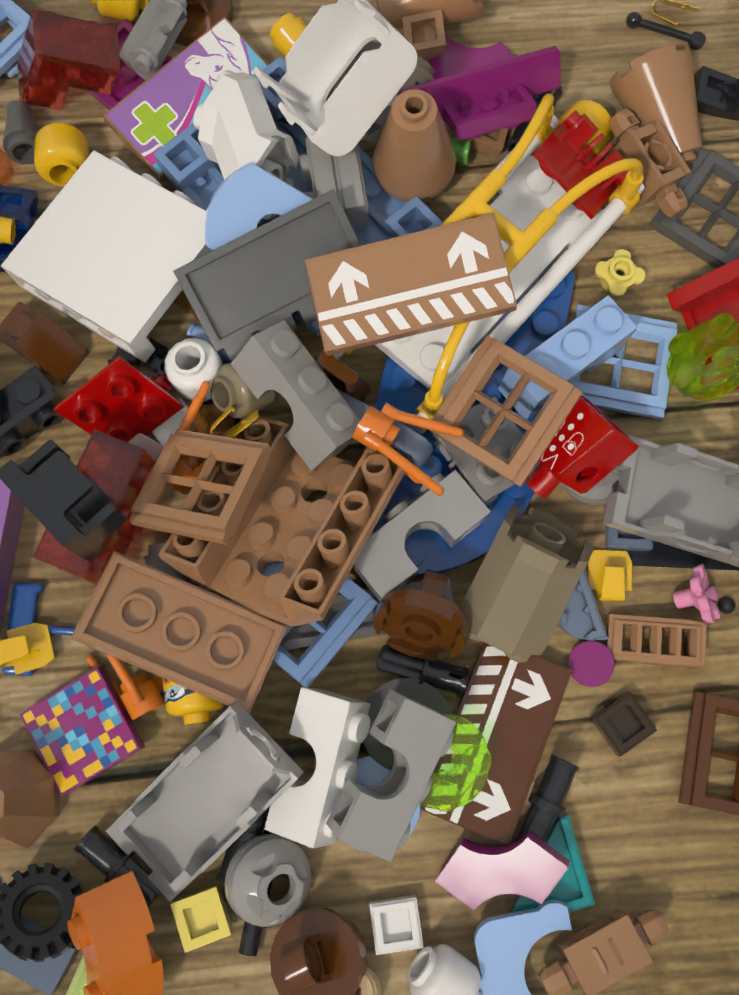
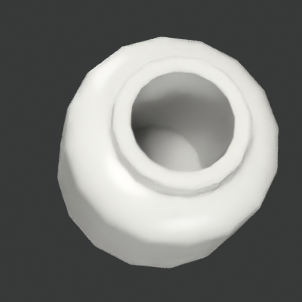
M188 338L176 343L168 351L165 358L164 371L176 392L184 399L193 401L202 382L208 381L210 388L204 398V401L212 398L210 393L212 382L218 377L219 368L224 363L219 353L215 351L213 345L208 341L199 338Z
M440 944L433 948L428 946L422 949L408 970L407 979L410 982V995H482L479 991L481 977L478 968L446 944Z

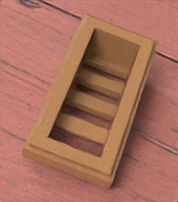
M619 614L607 615L606 634L608 639L606 640V647L611 651L614 660L687 669L705 667L706 622ZM623 626H631L630 651H622ZM643 628H649L648 653L641 652ZM662 630L669 631L668 655L661 654ZM682 632L686 633L685 656H681Z

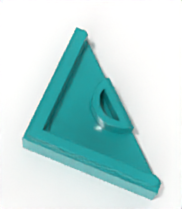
M564 814L563 818H557L547 844L570 860L569 868L545 901L559 900L566 903L568 912L594 905L595 902L569 815ZM518 895L509 913L532 908L536 909L540 903L526 896Z

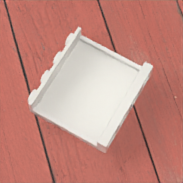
M93 150L2 263L1 267L27 292L146 363L155 351V348L147 339V335L182 291V287L173 271L212 251V249L206 246L205 242L207 210L205 211L196 206L187 195L178 190H175L173 193L166 190L151 175L143 173L140 176L131 171L119 158L112 156L109 159Z

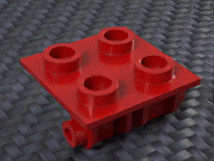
M576 110L532 154L538 160L541 170L548 177L555 179L566 193L596 171L625 159L615 149L601 162L600 159L613 147V144L611 142L608 143L595 155L591 149L605 135L600 133L586 145L585 142L599 129L585 113L581 116ZM630 170L618 173L602 181L576 199L572 204L577 209L584 211L590 219L594 218L617 185H622Z
M119 356L56 405L54 411L121 455L123 453L121 448L137 434L148 435L183 409L184 405L169 394L173 386L165 375L161 374L158 377L151 376L148 378Z

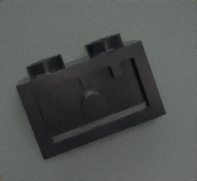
M36 365L0 390L3 418L2 422H0V459L17 453L25 446L28 438L39 430L51 428L62 418V415L54 411V407L62 402L63 399Z

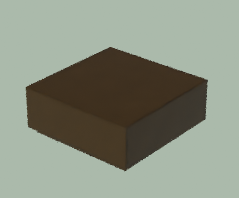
M630 691L623 693L590 717L618 757L623 756L657 731Z

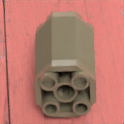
M511 506L459 609L463 611L469 621V638L483 641L503 651L511 660L523 663L527 662L531 655H542L589 562L593 546L587 539L582 546L575 539L579 531L573 524L540 508H530L528 514L523 515L518 514L521 507Z

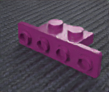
M556 46L548 47L404 88L399 91V95L411 89L427 92L435 100L443 121L446 122L457 141L476 139L484 133L498 129L515 128L533 118L537 108L536 102L531 96L558 89L561 85L560 50Z

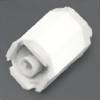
M223 71L204 103L198 106L194 114L193 124L199 130L198 140L207 158L219 164L224 180L241 166L253 162L293 186L294 180L288 178L287 175L289 166L297 169L299 155L292 136L277 130L258 78L245 72ZM268 214L262 218L266 220H271L275 218L277 214Z

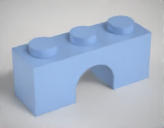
M608 295L525 355V357L571 383L585 370L591 373L618 353L638 327ZM508 368L498 387L505 398L508 397L522 376ZM529 380L513 407L522 417L528 420L541 410L551 393Z

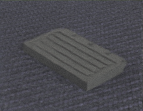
M332 189L183 265L173 272L215 351L217 352L224 348L232 362L253 336L252 333L258 330L261 332L283 320L286 321L293 332L298 330L291 316V313L299 310L306 325L317 320L305 265L306 259L361 245L335 190Z

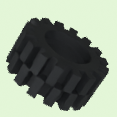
M35 863L28 865V871L21 873L18 870L11 875L13 880L8 885L4 882L0 887V943L11 954L24 961L29 959L34 962H44V958L52 957L54 959L60 956V952L66 947L70 949L73 945L67 922L72 916L75 897L83 894L79 882L75 877L71 876L68 870L63 867L58 869L52 863H45V867H38ZM39 893L53 895L57 898L60 905V912L56 922L50 928L41 932H32L24 928L21 921V911L26 901Z

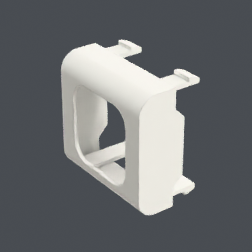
M338 0L337 3L321 6L285 56L287 72L279 83L257 66H255L253 71L263 87L267 89L268 86H271L283 102H280L278 107L289 124L293 125L296 122L300 125L311 142L328 154L343 156L354 149L414 72L417 64V52L413 45L368 0ZM372 40H378L382 46L379 49L363 52L326 101L330 90L362 47Z

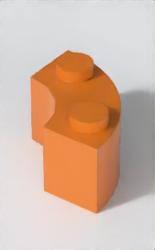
M133 871L75 897L72 916L68 920L67 925L75 948L77 950L82 949L87 972V985L83 987L84 995H163L164 973L162 959L156 956L146 936L155 931Z

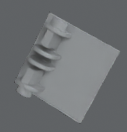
M495 396L492 397V399L499 402ZM480 403L469 409L458 428L463 429L465 434L479 441L497 412ZM505 417L486 447L508 460L521 441L523 434L514 422ZM434 433L432 434L436 440L433 444L435 448L440 449L448 462L452 461L449 464V468L451 470L459 468L461 477L463 479L466 478V483L486 506L498 497V494L515 485ZM538 461V463L536 464V466L534 467V469L528 477H530L532 473L538 468V466L541 464L540 461Z

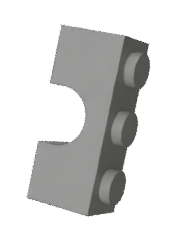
M285 320L253 335L232 361L231 365L257 399L272 391H276L287 400L293 413V425L284 436L312 471L339 454L354 440L352 436L360 420Z
M456 469L446 477L439 473L431 478L444 488L443 495L438 496L426 486H422L420 491L423 495L411 505L406 500L399 503L386 514L385 519L388 522L375 533L372 531L352 568L379 602L384 595L401 589L417 576L418 568L408 557L404 545L411 534L419 530L435 531L452 548L487 520L491 511Z
M390 689L369 733L383 745L392 749L394 754L392 771L385 780L376 785H363L347 778L326 822L337 839L391 862L396 850L400 849L408 839L411 828L410 820L418 803L425 800L431 789V775L439 758L447 753L452 744V730L456 722L442 713Z

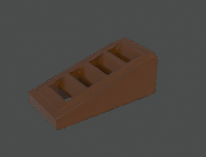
M325 352L319 355L317 358L318 365L335 388L363 402L371 392L370 384L332 355L327 356Z

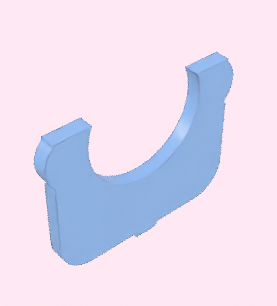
M547 900L536 909L532 908L489 917L477 926L474 934V943L480 969V992L482 995H533L526 985L524 976L527 955L532 946L546 934L559 930L572 931L566 903L559 900Z

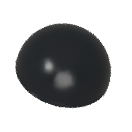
M727 596L720 598L717 604L718 609L724 614L732 613L736 607L735 601Z

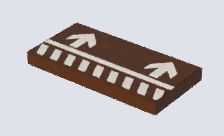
M483 642L454 718L456 724L452 730V744L447 753L437 762L432 775L431 789L425 800L422 801L420 809L505 846L510 845L572 669L538 655H531L527 662H515L508 658L503 651Z

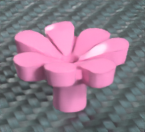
M700 564L693 568L694 576L690 579V588L673 592L674 602L677 609L695 606L700 611L703 622L715 623V619H720L721 616L718 606L713 602L719 600L715 586L708 587V574L704 564Z

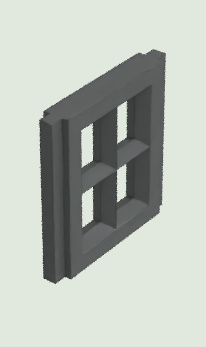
M703 148L696 157L697 160L689 167L691 173L677 184V188L681 187L687 199L688 207L672 218L666 216L659 209L650 225L657 228L656 231L717 269L739 258V218L725 210L739 190V166L712 150L709 152ZM712 174L732 185L718 205L699 194ZM692 202L712 213L698 234L678 223ZM719 218L738 229L724 251L705 240V237Z

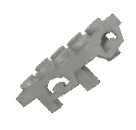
M628 435L640 447L615 468L618 469L620 474L618 490L608 494L603 525L739 567V465L697 451L698 449L680 443L664 447Z
M235 701L135 799V802L106 832L127 855L135 850L153 870L147 878L171 902L298 780L303 771L238 701Z

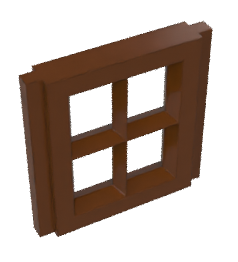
M693 692L678 803L739 815V748L738 752L713 747L717 713L739 717V700ZM712 757L737 762L733 797L707 792Z

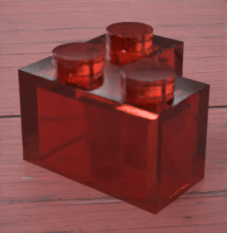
M32 8L17 60L19 101H24L29 105L61 110L69 87L110 95L120 73L117 27Z

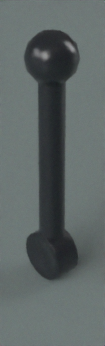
M632 12L626 18V24L629 28L635 29L639 26L688 42L689 47L693 50L701 49L706 41V37L702 32L696 31L689 34L643 19L638 12Z

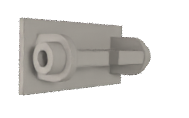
M149 0L117 56L145 81L159 70L188 20L186 18L187 2L185 0Z

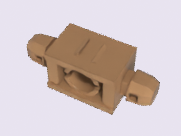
M624 109L617 112L609 122L616 139H620V142L606 156L617 149L625 159H638L643 165L644 178L642 183L645 187L640 194V201L637 203L638 207L657 199V205L669 218L677 216L688 205L681 187L677 188L676 185L690 174L691 170L659 119L639 127L640 122L630 110Z
M616 909L556 942L564 960L560 963L556 959L544 966L538 974L548 995L567 993L572 990L571 984L575 982L585 995H596L653 963L644 944L648 943L652 946L667 934L669 929L660 912L657 910L643 911L634 915L635 921L632 922L628 914Z

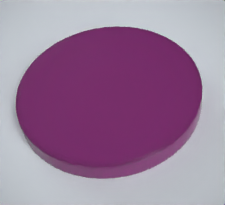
M585 641L578 644L572 650L568 666L572 669L571 675L577 682L585 686L595 687L604 684L611 678L615 662L611 651L605 645L596 641Z

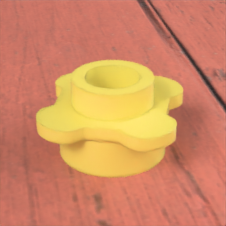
M625 249L617 250L613 258L606 262L600 261L595 267V275L600 278L602 287L615 297L623 296L633 284L639 285L645 279V271L633 263L631 253ZM621 270L623 271L624 275L620 276L616 273V271Z

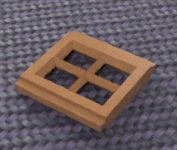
M487 335L432 420L458 427L475 400L493 409L497 414L479 441L465 433L462 437H456L432 430L429 431L521 488L576 405L583 391L497 339ZM499 363L522 375L503 405L481 392ZM529 380L551 393L533 422L511 410ZM505 417L527 430L508 460L486 447Z
M177 429L175 434H171L134 502L131 508L133 513L129 519L130 523L139 527L226 545L229 538H233L269 463L270 458L268 456L272 448L268 443ZM183 455L207 459L197 479L173 475ZM218 461L244 465L234 486L208 482ZM168 483L192 487L182 509L158 504ZM204 490L230 494L220 516L194 512Z

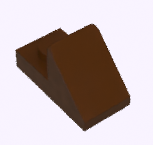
M20 301L0 324L1 342L63 385L90 353L88 349L44 312L38 314Z

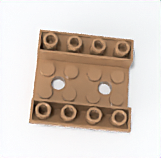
M259 415L255 421L238 433L236 439L268 443L272 448L268 456L270 460L233 538H229L227 544L224 545L171 534L158 555L164 562L204 590L251 609L260 615L292 627L322 621L405 471L378 450L375 452L368 447L358 463L333 457L311 471L284 436L291 429L289 424ZM220 461L208 482L234 486L244 465ZM204 490L194 512L220 516L230 494ZM323 490L327 492L323 499H318L314 502L306 501L307 497L314 491ZM276 561L284 563L279 573L271 576L262 575L264 568L268 564Z

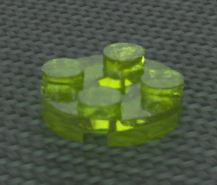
M728 313L719 314L713 319L695 326L687 333L683 332L676 335L671 340L668 346L671 355L667 362V377L680 394L685 397L692 396L696 401L706 402L725 396L739 386V322ZM712 356V362L705 365V361Z
M442 713L456 722L452 730V744L449 748L453 752L450 759L453 767L448 772L444 769L439 770L438 773L433 771L431 775V789L425 800L419 804L427 808L449 812L457 807L466 805L480 793L487 781L492 759L486 741L475 725L459 715Z

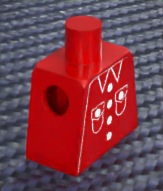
M581 395L540 458L541 464L525 482L536 494L544 499L553 492L560 482L580 494L587 493L631 456L640 446L591 401Z

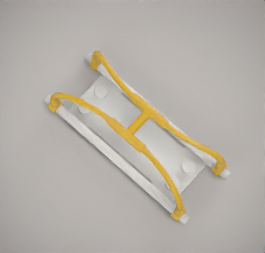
M550 93L545 94L533 118L515 148L440 225L443 226L495 213L516 303H518L516 311L375 344V346L429 390L425 395V400L416 408L418 416L433 419L485 337L489 335L491 338H495L505 344L622 214H628L640 201V194L645 188L642 183L644 178L643 165L635 158L619 160L605 166L582 180L567 193L555 179L548 177L541 170L538 160L531 154L539 148L559 125L558 119L553 115L555 110L553 106L554 96ZM630 170L622 185L609 197L610 203L604 210L600 208L594 218L590 219L584 211L577 209L572 204L576 199L602 181L618 173ZM497 192L500 193L491 205L487 204ZM353 350L334 354L332 356L336 359H339L343 354L349 355ZM412 425L421 434H423L427 430L425 428Z

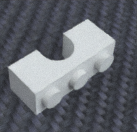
M301 687L289 734L306 740L312 746L316 756V768L308 782L296 780L270 805L264 830L311 848L336 844L337 837L327 826L326 822L347 778L356 782L358 776L356 760L360 744L367 737L370 728V718L368 716L370 703L324 689Z

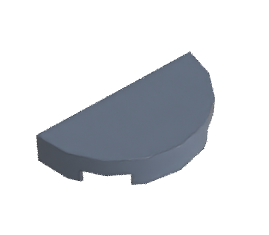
M584 570L557 626L570 637L583 641L607 640L608 637Z

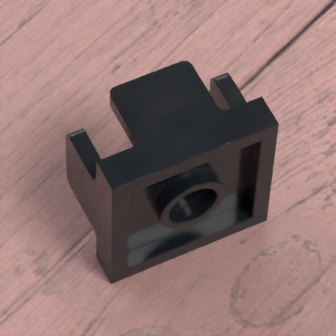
M52 439L43 444L22 464H17L10 459L0 468V479L64 548L90 563L105 551L101 544L128 519L88 474H83L70 460V456Z

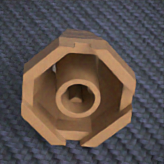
M34 750L0 752V849L27 848L32 846L41 836L40 834L44 829L50 826L59 816V792L54 784V776L47 770L45 764L40 760L42 758Z

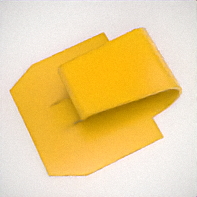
M655 0L650 8V12L653 17L676 26L678 22L674 23L653 12V5L661 2L665 5L697 12L700 8L673 0Z
M230 406V407L211 425V428H210V434H211V435H214V434L212 433V430L225 418V416H226L231 410H232L233 412H235V408H234L233 406ZM255 410L229 429L224 437L233 438L259 417L258 410Z
M593 550L588 562V582L590 588L596 590V597L599 601H624L625 591H632V561L627 551Z
M33 623L6 631L8 639L0 640V667L14 666L15 675L45 667L55 658L48 625Z

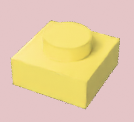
M219 884L175 900L170 904L185 953L228 937L234 932Z

